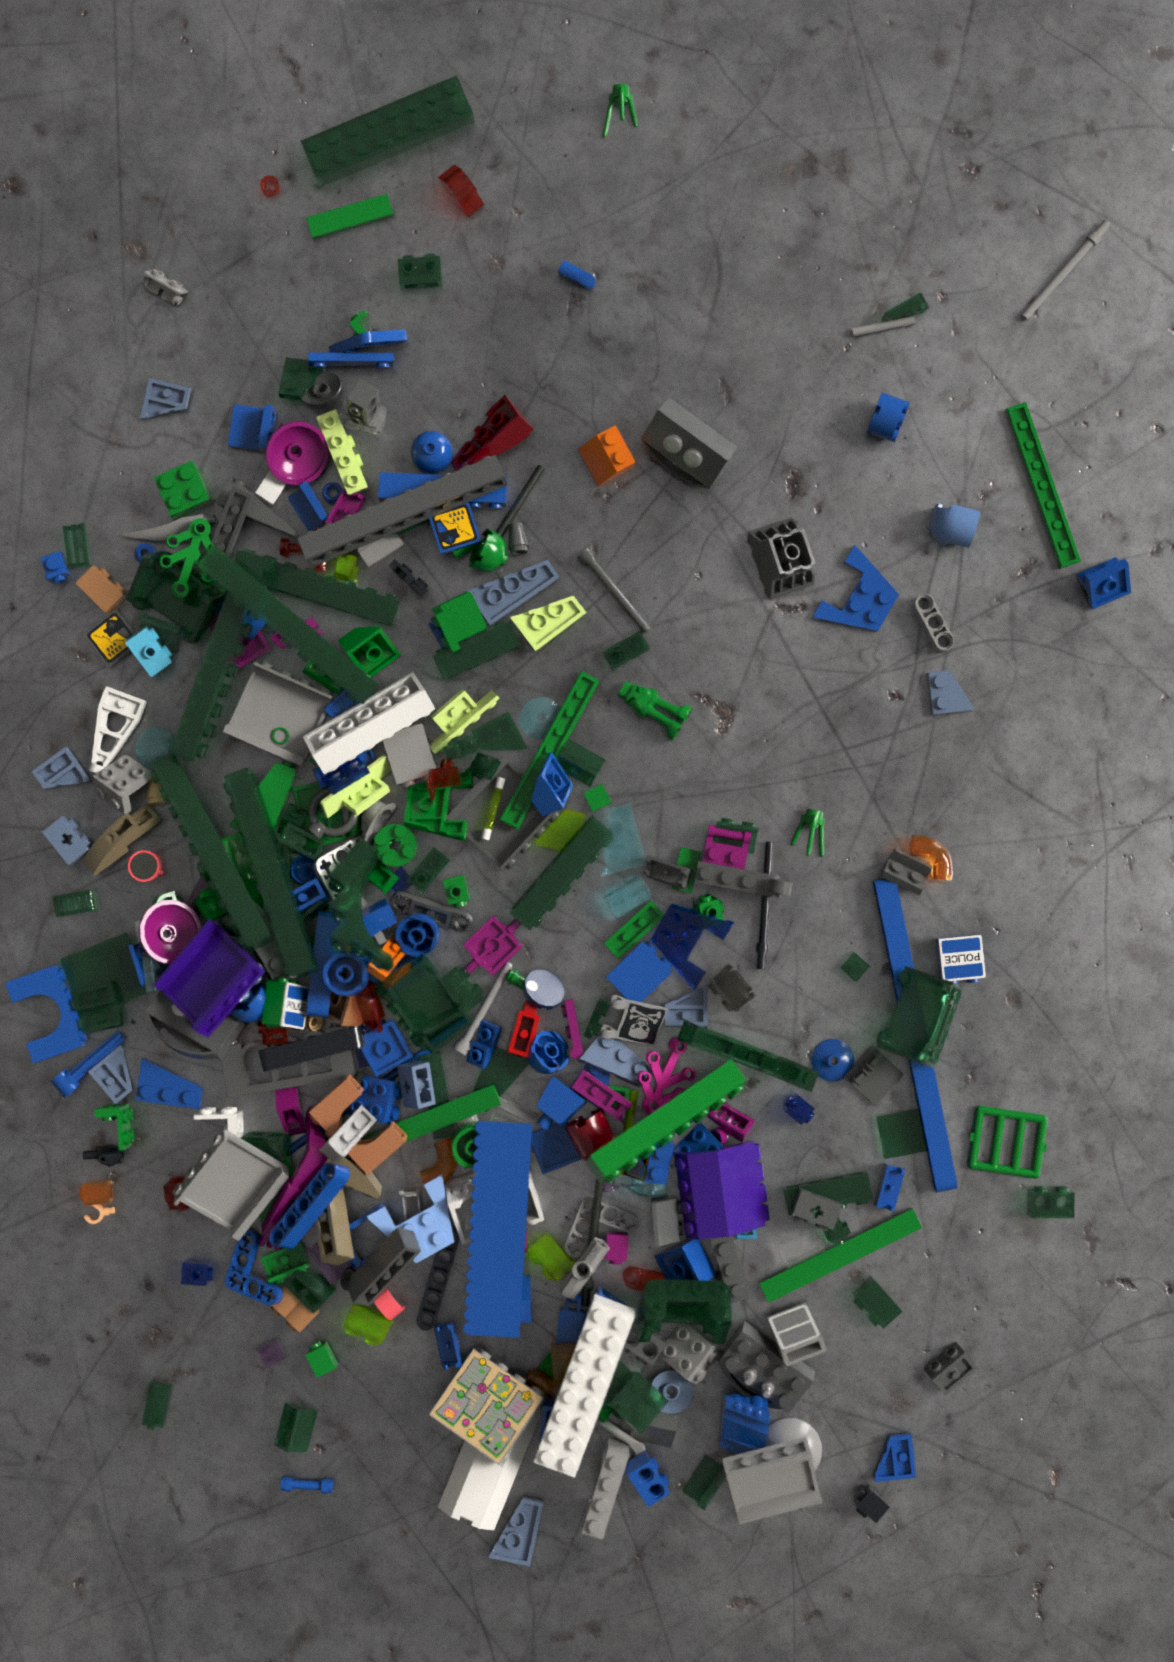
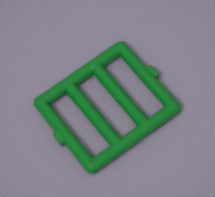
M977 1106L973 1132L969 1134L971 1146L968 1167L980 1171L1033 1179L1039 1178L1043 1152H1046L1047 1144L1044 1143L1048 1122L1047 1116ZM984 1115L996 1117L990 1163L977 1161ZM1005 1118L1017 1120L1011 1166L998 1165ZM1026 1121L1038 1123L1032 1170L1019 1168Z

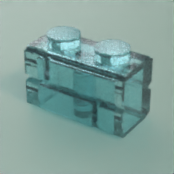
M632 874L623 880L625 884L617 888L614 885L605 891L606 896L603 898L616 919L653 897L640 875L635 877Z

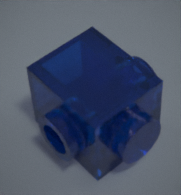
M797 1093L794 1096L790 1095L783 1104L785 1106L783 1110L800 1125L804 1122L807 1124L815 1115L813 1113L815 1108Z
M186 1259L182 1262L181 1284L207 1286L210 1280L214 1279V1267H211L212 1261Z

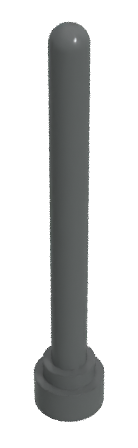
M591 547L583 551L577 557L582 564L590 566L643 632H647L649 625L596 562L595 552Z

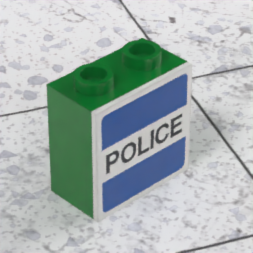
M276 977V981H267L262 1024L304 1030L309 987L300 985V981Z

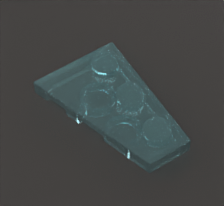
M631 803L610 808L606 875L647 865Z

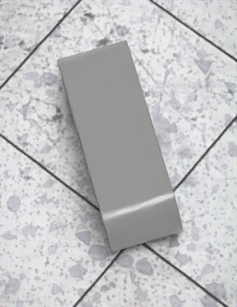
M929 594L919 595L913 601V611L933 649L939 653L946 652L954 644L953 635L932 596ZM921 599L927 601L928 609H921L918 601ZM930 618L937 620L938 627L936 629L928 625ZM939 637L947 639V647L944 648L938 644Z

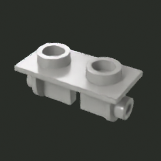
M153 269L143 273L148 276H145L142 280L144 288L156 295H159L161 289H163L161 298L173 305H179L182 301L180 295L188 293L186 289L182 288L183 285L176 280L170 281L159 270Z

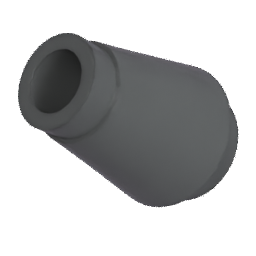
M511 523L509 525L508 550L511 551L512 555L526 554L529 544L522 523Z

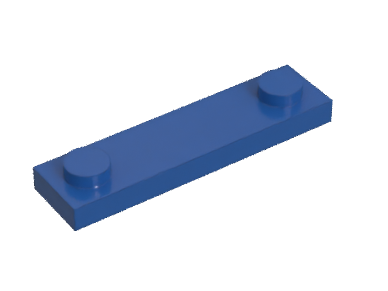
M308 353V366H312L314 369H324L325 366H376L377 369H389V366H393L394 363L393 353Z

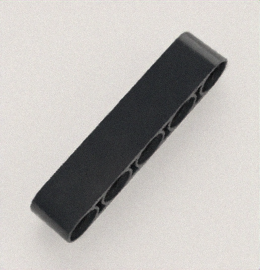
M361 1025L266 1048L259 1050L258 1053L263 1072L358 1049L366 1045Z
M452 1225V1230L456 1234V1239L454 1243L435 1253L417 1315V1326L424 1331L431 1330L436 1323L460 1238L454 1225ZM447 1252L450 1255V1260L447 1262L441 1261L439 1254ZM441 1273L444 1276V1281L436 1282L433 1279V1275ZM431 1293L436 1294L438 1302L430 1303L427 1295ZM425 1314L430 1315L432 1322L429 1324L423 1323L421 1316Z

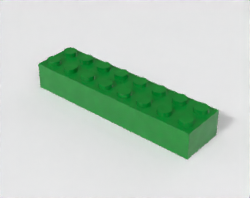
M731 1059L590 1155L586 1164L601 1185L605 1182L608 1184L612 1183L619 1177L618 1175L621 1174L622 1170L627 1172L636 1166V1163L639 1161L638 1159L642 1157L645 1160L651 1156L658 1145L661 1148L672 1141L671 1139L676 1133L680 1136L686 1132L693 1121L697 1124L706 1118L709 1110L715 1112L723 1106L727 1098L732 1100L737 1097L744 1089L743 1085L747 1080Z

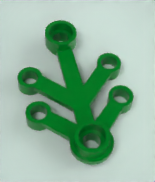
M197 518L193 520L189 530L178 535H170L166 540L167 546L174 549L178 547L179 543L192 538L189 547L170 556L164 555L159 561L162 568L168 569L172 564L186 558L179 580L171 587V593L177 599L186 597L189 592L187 581L194 561L201 573V580L203 582L210 583L214 579L213 571L208 569L198 550L201 541L208 552L207 558L211 563H216L221 558L220 552L214 548L209 538L211 527L205 519ZM196 526H203L204 531L198 532ZM169 539H176L177 544L171 545ZM212 552L217 553L218 559H211L210 554ZM164 558H168L170 560V565H164L162 563V560ZM204 573H210L211 579L206 580L204 578ZM179 585L183 586L184 592H177L176 587Z

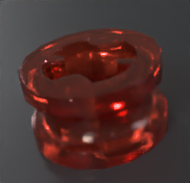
M265 176L260 182L261 191L264 195L271 197L279 192V182L274 176ZM268 182L271 184L272 182H274L275 184H273V186L275 189L271 190L269 188L268 190H266L265 183Z

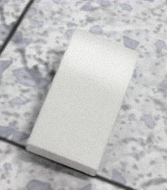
M269 470L254 494L272 506L287 483L277 479Z

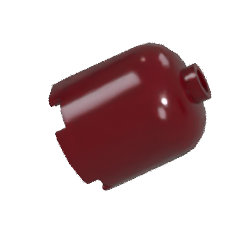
M602 1108L590 1111L592 1115L585 1119L581 1115L567 1123L566 1127H564L578 1155L584 1161H588L590 1155L615 1139Z

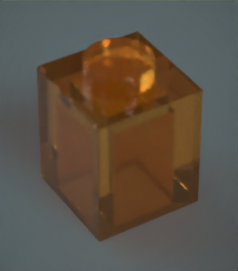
M112 1179L86 1181L79 1189L80 1200H83V1204H106L114 1201Z

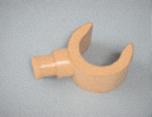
M94 1203L92 1206L98 1209L100 1213L99 1218L93 1219L87 1214L84 1218L88 1223L96 1224L104 1216L115 1214V1207L108 1208Z

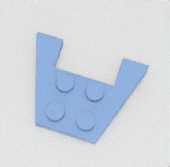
M442 1175L424 1184L434 1205L398 1225L394 1224L385 1206L367 1216L387 1237L397 1227L413 1231L421 1249V1252L413 1259L415 1263L454 1243Z

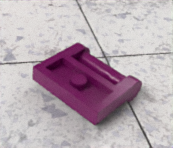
M709 824L702 862L745 869L751 832L727 830ZM718 836L743 841L742 847L713 842V837Z

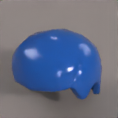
M304 852L303 855L293 860L290 872L292 879L298 885H304L317 878L313 870V863L319 858L316 854Z

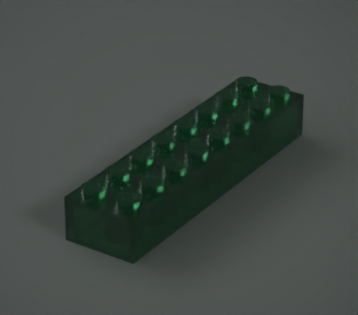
M456 75L303 139L301 144L319 187H322L475 123L474 115Z

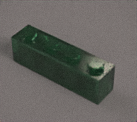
M505 620L493 625L494 629L489 631L485 629L474 634L475 637L467 640L466 638L458 642L460 649L452 652L451 648L445 647L435 651L436 655L433 658L443 680H449L520 648L521 643L511 621L507 623Z
M866 1171L782 1187L788 1215H792L791 1210L799 1188L836 1200L842 1204L841 1209L846 1208L848 1203L855 1202L856 1205L868 1203V1199H873ZM818 1206L811 1208V1211L814 1213L821 1212Z

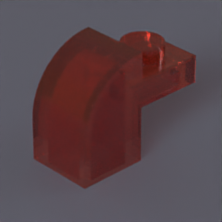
M455 164L438 177L448 194L455 198L467 217L485 205L477 193L474 184Z

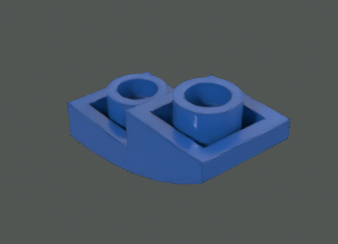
M481 1020L476 1041H471L466 1062L485 1069L494 1053L502 1027L490 1021Z

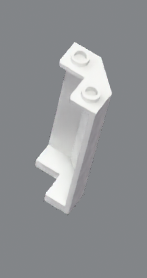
M540 1407L537 1409L505 1457L507 1460L502 1467L464 1441L438 1508L454 1519L459 1520L461 1517L471 1521V1526L476 1528L494 1530L543 1409Z

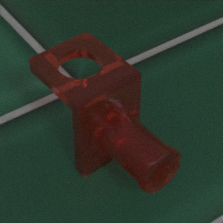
M447 758L446 764L445 759H442L440 768L429 769L427 787L431 800L435 798L436 788L461 785L458 767H454L451 759Z

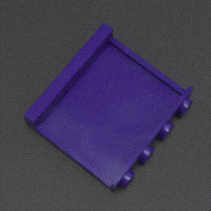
M209 919L194 938L187 943L182 952L172 961L165 972L159 976L153 986L161 990L193 1024L192 1028L197 1033L209 1038L265 970L220 925Z

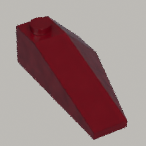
M506 395L500 398L488 410L486 421L482 426L478 425L475 428V436L471 441L464 443L451 461L455 471L460 470L465 465L475 464L484 457L497 456L518 445L534 430L527 418Z

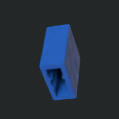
M641 941L606 975V978L626 999L642 1002L672 973L669 969L672 965L664 957L659 959L655 955L657 949L649 941L646 944Z

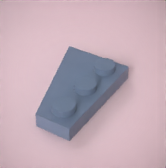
M602 1033L596 1037L578 1060V1062L583 1064L587 1063L594 1066L599 1071L613 1074L616 1078L637 1087L641 1086V1083L637 1080V1074L642 1070L649 1073L652 1072L651 1067L622 1042L615 1038L605 1039L601 1036ZM643 1074L641 1080H646L647 1075Z
M522 1497L490 1551L488 1558L530 1567L544 1501Z

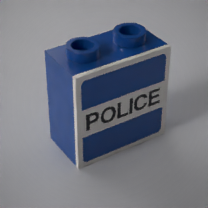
M981 935L935 939L939 981L946 982V985L959 984L958 980L976 983L980 982V978H986Z

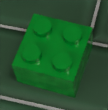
M193 460L153 477L166 508L174 520L213 504L200 471Z

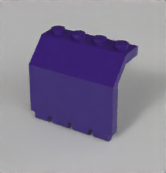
M746 1141L713 1151L695 1153L680 1151L674 1153L684 1221L683 1228L686 1238L701 1240L730 1237L766 1226L765 1222L770 1220L768 1205H763V1202L767 1201L766 1187L764 1183L760 1184V1181L764 1180L763 1165L761 1162L757 1163V1160L762 1159L760 1144H754V1141Z

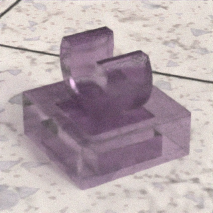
M277 1338L257 1348L266 1368L286 1358Z

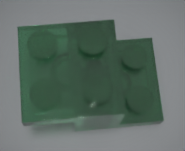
M618 1360L602 1405L617 1419H623L638 1434H642L669 1400L638 1371L632 1372Z

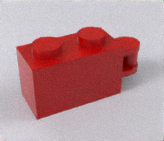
M528 1000L524 1002L522 1011H516L505 1053L523 1058H529L531 1042L534 1040L540 1016L536 1015L537 1008L529 1003Z

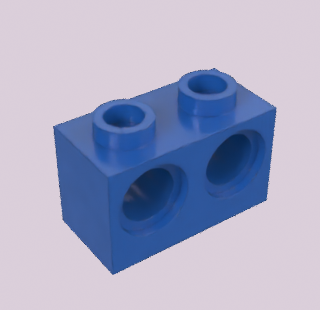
M646 1451L627 1462L625 1471L649 1507L670 1494L667 1486L670 1482L664 1472L660 1474L657 1470L660 1467L653 1456L650 1458Z

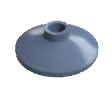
M676 1370L661 1372L651 1383L650 1397L652 1403L663 1413L676 1414L682 1412L692 1400L693 1389L691 1382L687 1381ZM669 1387H673L675 1389V1393L668 1394L667 1389Z

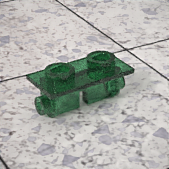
M149 1382L142 1425H147V1429L163 1428L171 1385Z

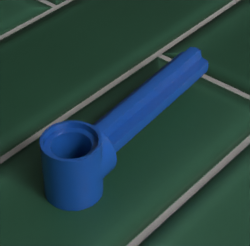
M116 1031L71 1071L68 1069L63 1070L51 1083L66 1098L80 1086L79 1080L125 1041V1037L122 1033Z

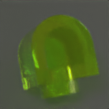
M345 554V557L339 556L334 577L351 582L352 578L356 579L359 567L356 566L357 557Z

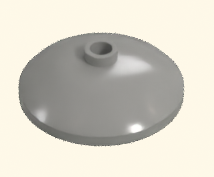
M785 1417L775 1420L768 1425L765 1447L807 1437L813 1458L814 1470L817 1469L822 1456L820 1438L815 1429L804 1420Z

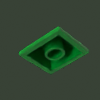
M380 626L354 628L338 640L344 651L367 680L401 656Z

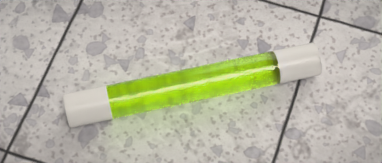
M497 777L481 839L488 841L490 839L505 782L504 778Z

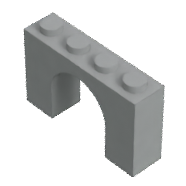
M610 1437L607 1438L601 1457L598 1481L592 1499L588 1498L582 1517V1533L603 1540L629 1458V1447L623 1441Z

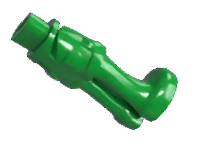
M627 681L618 693V696L625 699L624 702L628 703L637 715L642 718L648 716L663 725L667 730V738L671 741L678 735L682 724L663 715L654 707H659L672 714L682 723L687 720L693 709L689 705L675 706L660 698L658 692L653 688L638 686L636 683L632 685Z

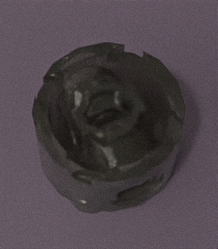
M729 963L721 972L709 979L711 983L708 987L715 995L720 994L724 999L721 1003L729 1012L734 1010L737 1013L744 1004L754 999L756 994L754 992L749 993L752 988L737 970L731 971L733 966Z

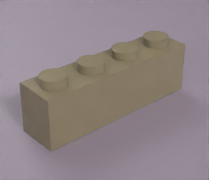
M342 1188L315 1222L321 1262L340 1265L354 1259L344 1189Z

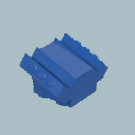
M739 1394L724 1395L719 1437L720 1447L727 1449L728 1452L737 1453V1455L765 1447L770 1422L767 1398H762L761 1396L746 1397Z

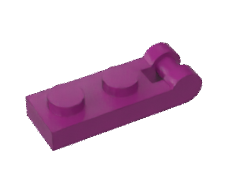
M572 998L565 1000V1005H561L563 1018L568 1017L569 1026H565L567 1039L572 1038L573 1043L570 1055L573 1059L578 1060L583 1055V1048Z
M586 1070L581 1072L572 1085L574 1090L619 1121L624 1118L623 1114L627 1108L630 1109L633 1105L631 1101ZM615 1100L620 1103L617 1109L611 1107Z

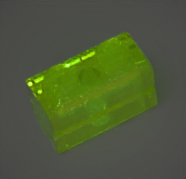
M547 1231L527 1249L529 1252L528 1258L535 1265L539 1263L543 1267L542 1273L549 1281L553 1279L555 1282H558L575 1264V1261L567 1255L565 1250Z
M353 1303L343 1328L351 1336L357 1337L360 1335L366 1338L365 1342L370 1345H382L393 1319L390 1321L379 1311L365 1305Z

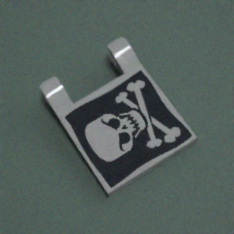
M612 995L610 1000L614 1009H623L617 1029L603 1024L600 1028L601 1036L605 1039L615 1038L655 1046L668 1009Z

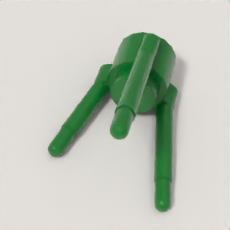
M616 84L612 87L613 93L609 94V105L603 137L607 136L614 102L620 108L621 121L624 120V106L628 102L633 124L635 127L638 126L632 94L629 93V86L626 84Z
M807 809L806 815L802 814L791 845H795L806 823V827L810 828L806 855L810 856L814 831L819 826L820 856L823 857L825 819L822 818L823 812L813 809Z

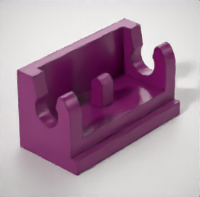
M344 487L325 523H334L346 515L360 512L366 499L360 493L348 495Z

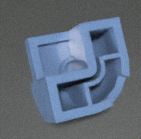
M936 504L932 509L929 522V530L932 537L937 543L944 546L947 543L969 548L977 529L981 511L957 505L946 508L942 507V504Z

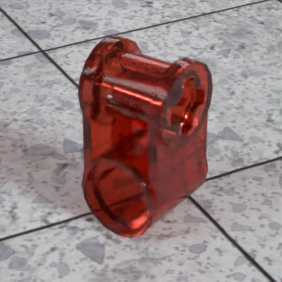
M630 1266L623 1271L622 1278L625 1285L630 1289L642 1291L653 1296H660L665 1274ZM635 1273L637 1279H633L630 1282L628 1276H632Z

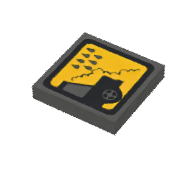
M115 608L87 630L83 636L107 667L111 668L131 652L125 644V640L136 632L119 610Z

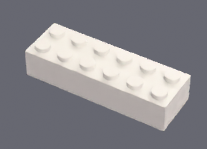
M414 672L304 735L303 738L320 769L326 774L336 770L338 766L346 761L353 760L363 751L372 749L380 741L392 737L397 731L409 727L421 717L428 716L431 711L435 710V707Z

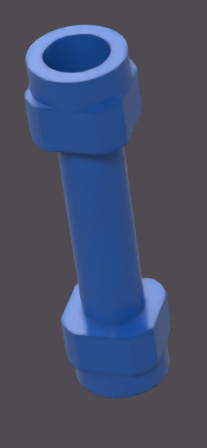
M282 1477L280 1490L285 1492H291L292 1489L321 1490V1493L328 1494L333 1492V1480L302 1481L293 1480V1477Z

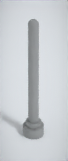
M506 962L463 1038L460 1037L458 1041H455L453 1049L466 1056L468 1055L470 1041L478 1029L480 1021L483 1020L512 969L510 962Z

